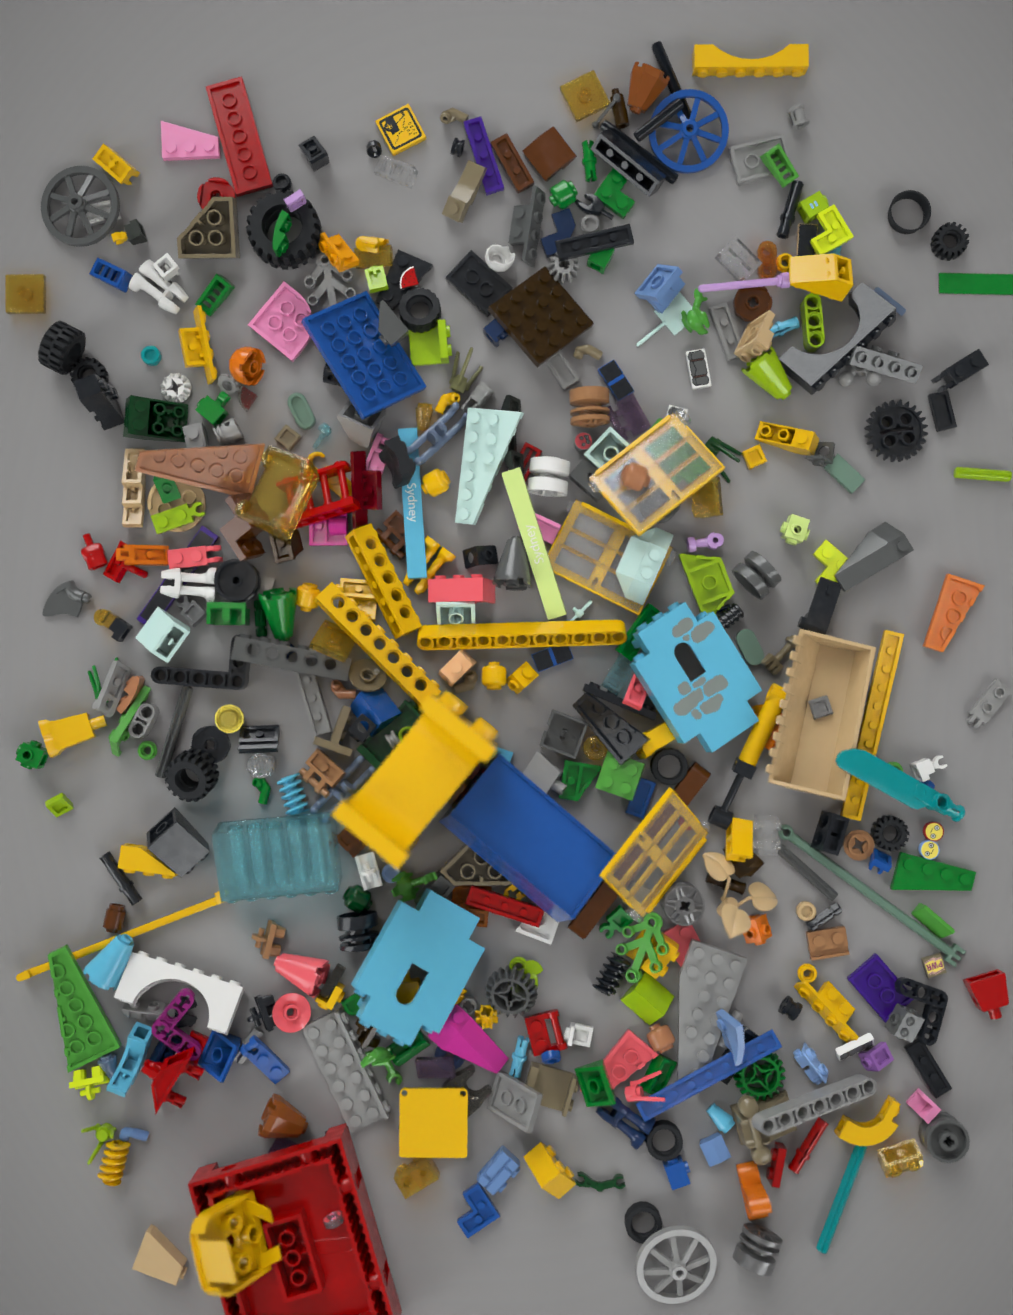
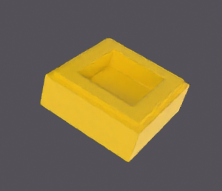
M760 444L741 452L749 470L767 462Z

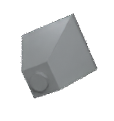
M349 400L337 415V419L350 441L368 448L374 441L387 411L382 410L362 420Z

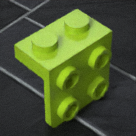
M445 319L438 320V326L430 329L428 332L415 333L409 330L410 355L414 366L449 363V356H452V346L448 344L447 337H451L450 325L446 326Z

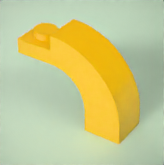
M888 1095L875 1118L866 1122H858L843 1114L834 1132L840 1139L858 1146H871L881 1143L889 1138L897 1129L898 1124L893 1118L898 1115L901 1104L895 1098Z

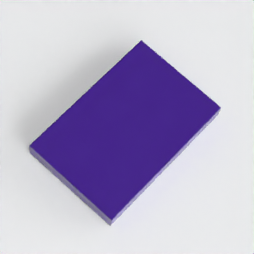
M876 953L847 977L848 981L885 1023L888 1021L897 1003L907 1006L914 1000L896 992L894 986L898 978Z

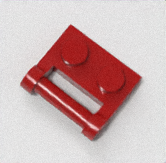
M558 1009L524 1017L534 1056L541 1055L549 1050L561 1051L568 1048L566 1041L563 1039L558 1019ZM545 1019H551L556 1043L551 1044Z

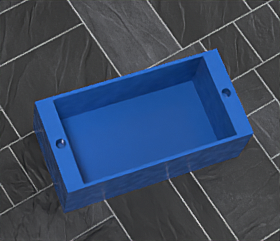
M501 754L486 762L439 820L442 825L557 922L573 920L576 917L577 913L603 880L599 874L616 854Z

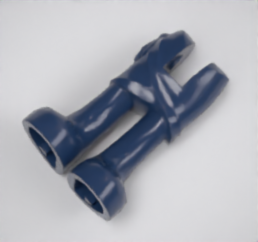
M616 1097V1104L610 1105L613 1107L611 1112L602 1106H598L596 1113L612 1127L618 1128L631 1140L630 1145L636 1150L642 1145L646 1138L645 1134L648 1135L656 1121V1118L653 1117L644 1122L641 1116L625 1106L618 1097ZM625 1117L641 1131L635 1130L621 1119Z

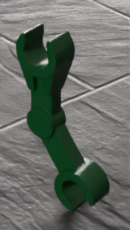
M580 1171L577 1172L578 1176L583 1177L584 1180L580 1182L575 1179L577 1186L591 1187L598 1192L612 1187L623 1189L626 1186L625 1182L621 1184L616 1183L618 1179H623L622 1174H616L610 1180L596 1181Z

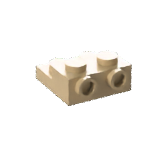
M767 311L747 324L734 352L743 362H750L752 358L760 356L763 351L766 352L771 347L774 333L770 329L773 326L772 321L775 316L772 311Z

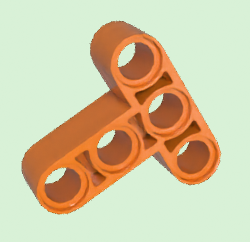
M754 1161L736 1164L749 1221L769 1217L768 1213H772L769 1197L761 1183L757 1164Z

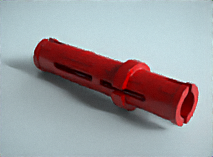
M817 1117L816 1122L800 1148L797 1147L795 1150L797 1153L791 1163L787 1166L796 1174H799L806 1160L811 1158L812 1150L829 1125L820 1117Z

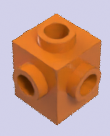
M766 913L749 915L751 927L743 934L746 944L762 945L766 943V939L772 936Z

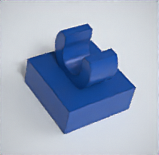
M874 848L873 853L870 855L869 869L871 870L873 866L878 867V874L883 873V871L889 872L892 868L891 856Z

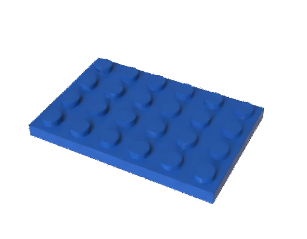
M367 291L302 319L301 323L362 420L425 390L427 387L400 343L393 347L389 344L385 346L379 339L381 335L378 331L379 309Z

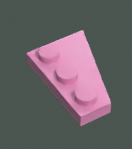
M161 121L162 159L164 161L220 159V140L217 136Z

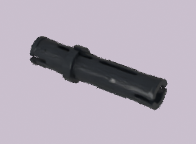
M799 180L792 181L785 209L780 216V226L776 236L781 239L789 237L790 228L795 221V211L804 183Z
M110 851L99 858L118 884L119 891L124 893L132 906L143 899L133 886V881H130L123 870L118 868V863Z

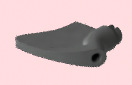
M73 580L65 582L55 588L50 594L42 614L46 617L59 614L79 617L83 603H90L91 600L89 599L92 596L86 593V591L78 589Z

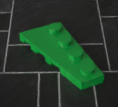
M899 852L890 889L972 891L976 872Z

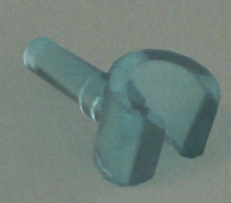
M322 423L318 427L321 434L312 446L317 449L325 437L331 434L332 430L326 423Z

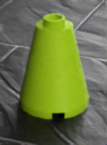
M772 345L767 352L763 351L760 356L752 358L750 362H747V369H741L744 375L775 399L781 398L784 400L791 394V383Z

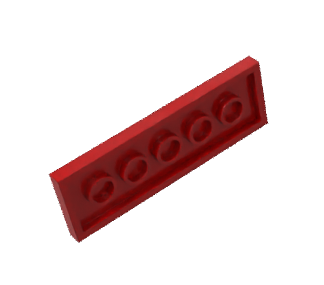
M242 76L205 86L236 196L239 197L273 187Z

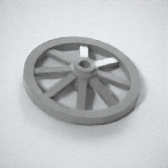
M682 1225L666 1227L652 1234L640 1247L635 1261V1272L642 1290L652 1299L666 1304L687 1302L700 1295L713 1280L717 1267L716 1253L710 1240L699 1230ZM676 1236L691 1237L692 1240L683 1256H679ZM667 1238L670 1239L673 1256L670 1259L654 1248L656 1244ZM698 1242H700L706 1248L708 1254L688 1262ZM648 1253L656 1257L666 1267L644 1268V1262ZM708 1262L703 1277L689 1271ZM667 1275L654 1288L644 1278V1276ZM684 1278L697 1283L690 1289L683 1291L682 1280ZM674 1279L676 1280L677 1293L661 1292Z

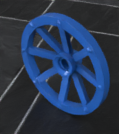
M684 89L664 98L654 110L651 119L678 98H694L690 118L687 119L683 111H679L676 115L682 124L666 121L660 126L662 128L678 130L679 133L658 145L655 130L649 135V143L655 157L670 169L678 173L691 174L707 169L718 160L728 141L729 124L723 107L714 97L700 90ZM701 100L710 105L715 112L696 122L695 118ZM719 118L721 137L699 128ZM691 127L693 131L688 132L686 128ZM697 136L719 143L716 151L708 159ZM682 138V147L678 161L675 163L668 159L662 151ZM692 141L701 163L682 165L688 143Z

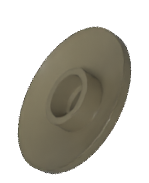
M372 659L357 660L349 669L348 676L350 682L361 691H377L384 686L387 679V674Z

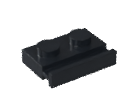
M242 726L239 737V754L278 752L280 726Z

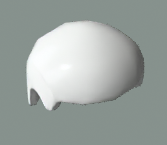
M499 244L491 245L485 254L486 264L495 272H505L512 266L515 259V253L510 252L509 246L503 247Z

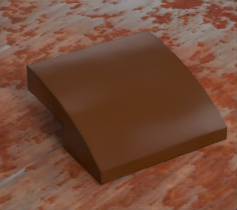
M554 126L541 134L522 151L546 182L560 169L567 167L577 157Z

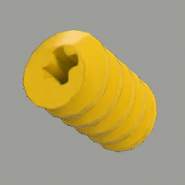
M113 1140L105 1143V1146L110 1149L103 1151L106 1157H102L101 1161L105 1164L100 1165L99 1169L104 1172L97 1174L98 1178L102 1179V1182L108 1186H118L121 1184V1178L124 1174L123 1170L127 1161L126 1155H128L129 1147L131 1146V1143L128 1141Z

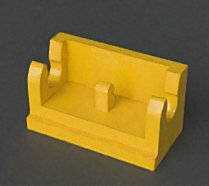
M104 143L92 158L120 184L131 185L132 183L129 179L132 176L138 177L140 174L138 170L115 150Z
M733 817L726 830L725 860L746 862V858L751 859L753 857V821Z

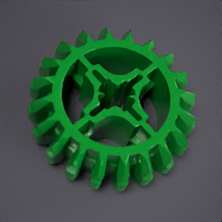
M771 1053L760 1059L770 1062L769 1064L759 1065L756 1062L752 1063L751 1070L746 1073L747 1076L745 1077L744 1074L747 1067L736 1072L733 1079L737 1081L735 1085L737 1088H740L741 1094L751 1095L756 1101H758L759 1096H761L763 1101L766 1100V1095L773 1098V1091L779 1094L777 1087L784 1086L780 1080H786L785 1075L782 1074L786 1070L782 1067V1060H777L778 1055L776 1053ZM755 1067H757V1069L762 1073L761 1077L763 1080H761L760 1077L757 1076V1070ZM772 1071H774L773 1077L771 1081L768 1083L767 1078L769 1075L772 1074ZM760 1083L763 1087H752L748 1084Z

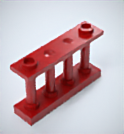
M336 461L333 465L292 478L287 477L275 483L278 489L286 492L289 509L288 516L281 518L282 525L292 531L360 510L359 501L349 495L345 473L351 471V465L346 461ZM338 476L342 498L332 502L328 478ZM320 481L324 503L322 506L314 507L310 484ZM303 487L307 508L305 511L297 513L293 490Z

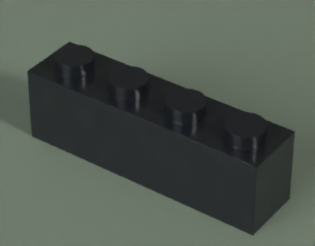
M610 129L601 132L591 147L594 153L648 197L659 190L667 175Z

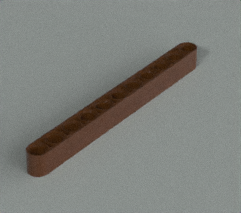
M694 762L688 769L684 779L677 783L673 790L688 806L709 779L711 773L699 763ZM670 803L666 805L645 833L651 839L675 810ZM678 815V816L676 817V819L672 822V824H671V825L668 827V829L664 832V834L661 836V838L657 841L656 845L659 844V842L662 840V838H663V837L665 836V834L669 831V829H670V828L672 827V825L676 822V820L679 818L680 815ZM637 844L634 845L612 873L617 880L621 878L641 853L642 849ZM647 855L638 865V867L634 870V872L630 875V877L626 880V882L623 884L624 887L629 883V881L632 879L635 873L639 870V868L648 858ZM602 880L576 917L568 925V928L583 940L618 897L604 880Z

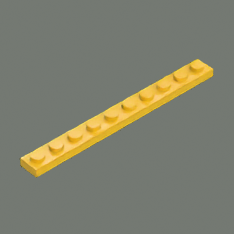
M889 630L883 631L856 749L865 750L874 756L877 754L904 634ZM850 775V789L847 790L846 800L843 801L840 815L861 821L869 784Z

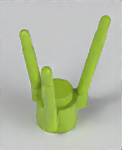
M97 1123L95 1126L81 1130V1133L96 1130L95 1136L99 1141V1144L87 1161L88 1165L92 1163L102 1145L109 1139L114 1138V1134L117 1131L116 1127L109 1123L102 1125Z

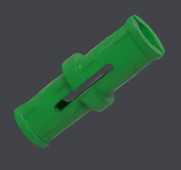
M588 140L582 142L584 156L582 165L585 166L586 182H590V179L592 182L597 180V158L591 150L594 144L592 140H589V144Z

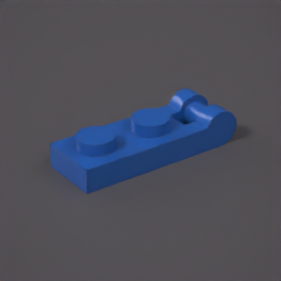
M253 1035L246 1045L243 1044L239 1047L240 1053L247 1057L274 1084H277L290 1072V1068L256 1035Z

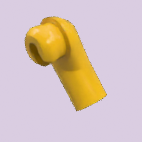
M456 392L443 394L434 411L443 415L447 406L452 405L453 402L459 403L460 395Z

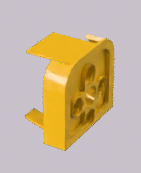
M239 1190L200 1213L191 1225V1248L200 1285L207 1295L232 1296L272 1270L271 1264L282 1259L279 1245L267 1250L260 1218L269 1223H273L270 1208L256 1203L253 1190ZM230 1234H232L234 1237L233 1248L228 1243V1241H226L227 1237Z

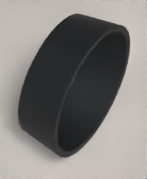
M907 190L897 194L888 210L889 224L895 231L901 234L915 233L923 228L931 217V205L928 199L922 193L914 190ZM902 199H910L917 202L923 211V221L919 228L909 230L900 227L892 217V206Z

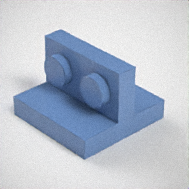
M657 264L634 294L639 299L647 300L658 313H663L685 285L680 278L683 272L676 266Z

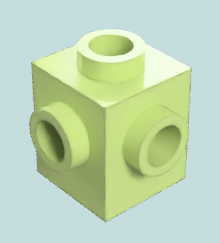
M794 514L789 515L787 521L782 523L780 529L782 533L781 538L785 539V542L790 545L806 541L810 532L807 529L810 520Z

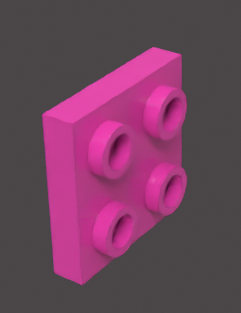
M348 513L309 525V546H348L345 538L348 534Z

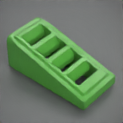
M780 143L760 156L762 162L782 188L799 177ZM773 154L777 156L774 159L771 158ZM780 160L781 163L776 166L775 162ZM784 166L786 169L780 173L779 169ZM789 172L791 175L784 180L783 176Z

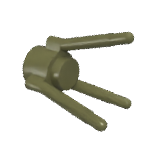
M472 347L469 349L460 375L457 374V376L460 352H456L449 384H451V390L460 394H464V391H469L471 384L483 369L480 366L467 383V378L464 377L473 352Z

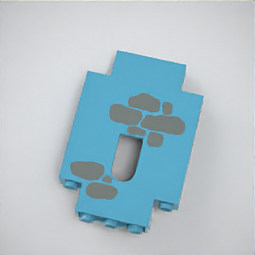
M675 602L667 607L669 609L664 614L659 612L652 617V622L649 624L644 622L636 628L637 632L632 634L635 640L631 643L634 648H641L643 652L633 657L634 661L629 665L677 742L685 744L696 736L704 750L713 753L759 721L747 700L761 692L762 689L713 611L708 613L703 611L694 616L686 602ZM679 643H686L690 646L705 670V673L693 681L689 680L674 655V649Z

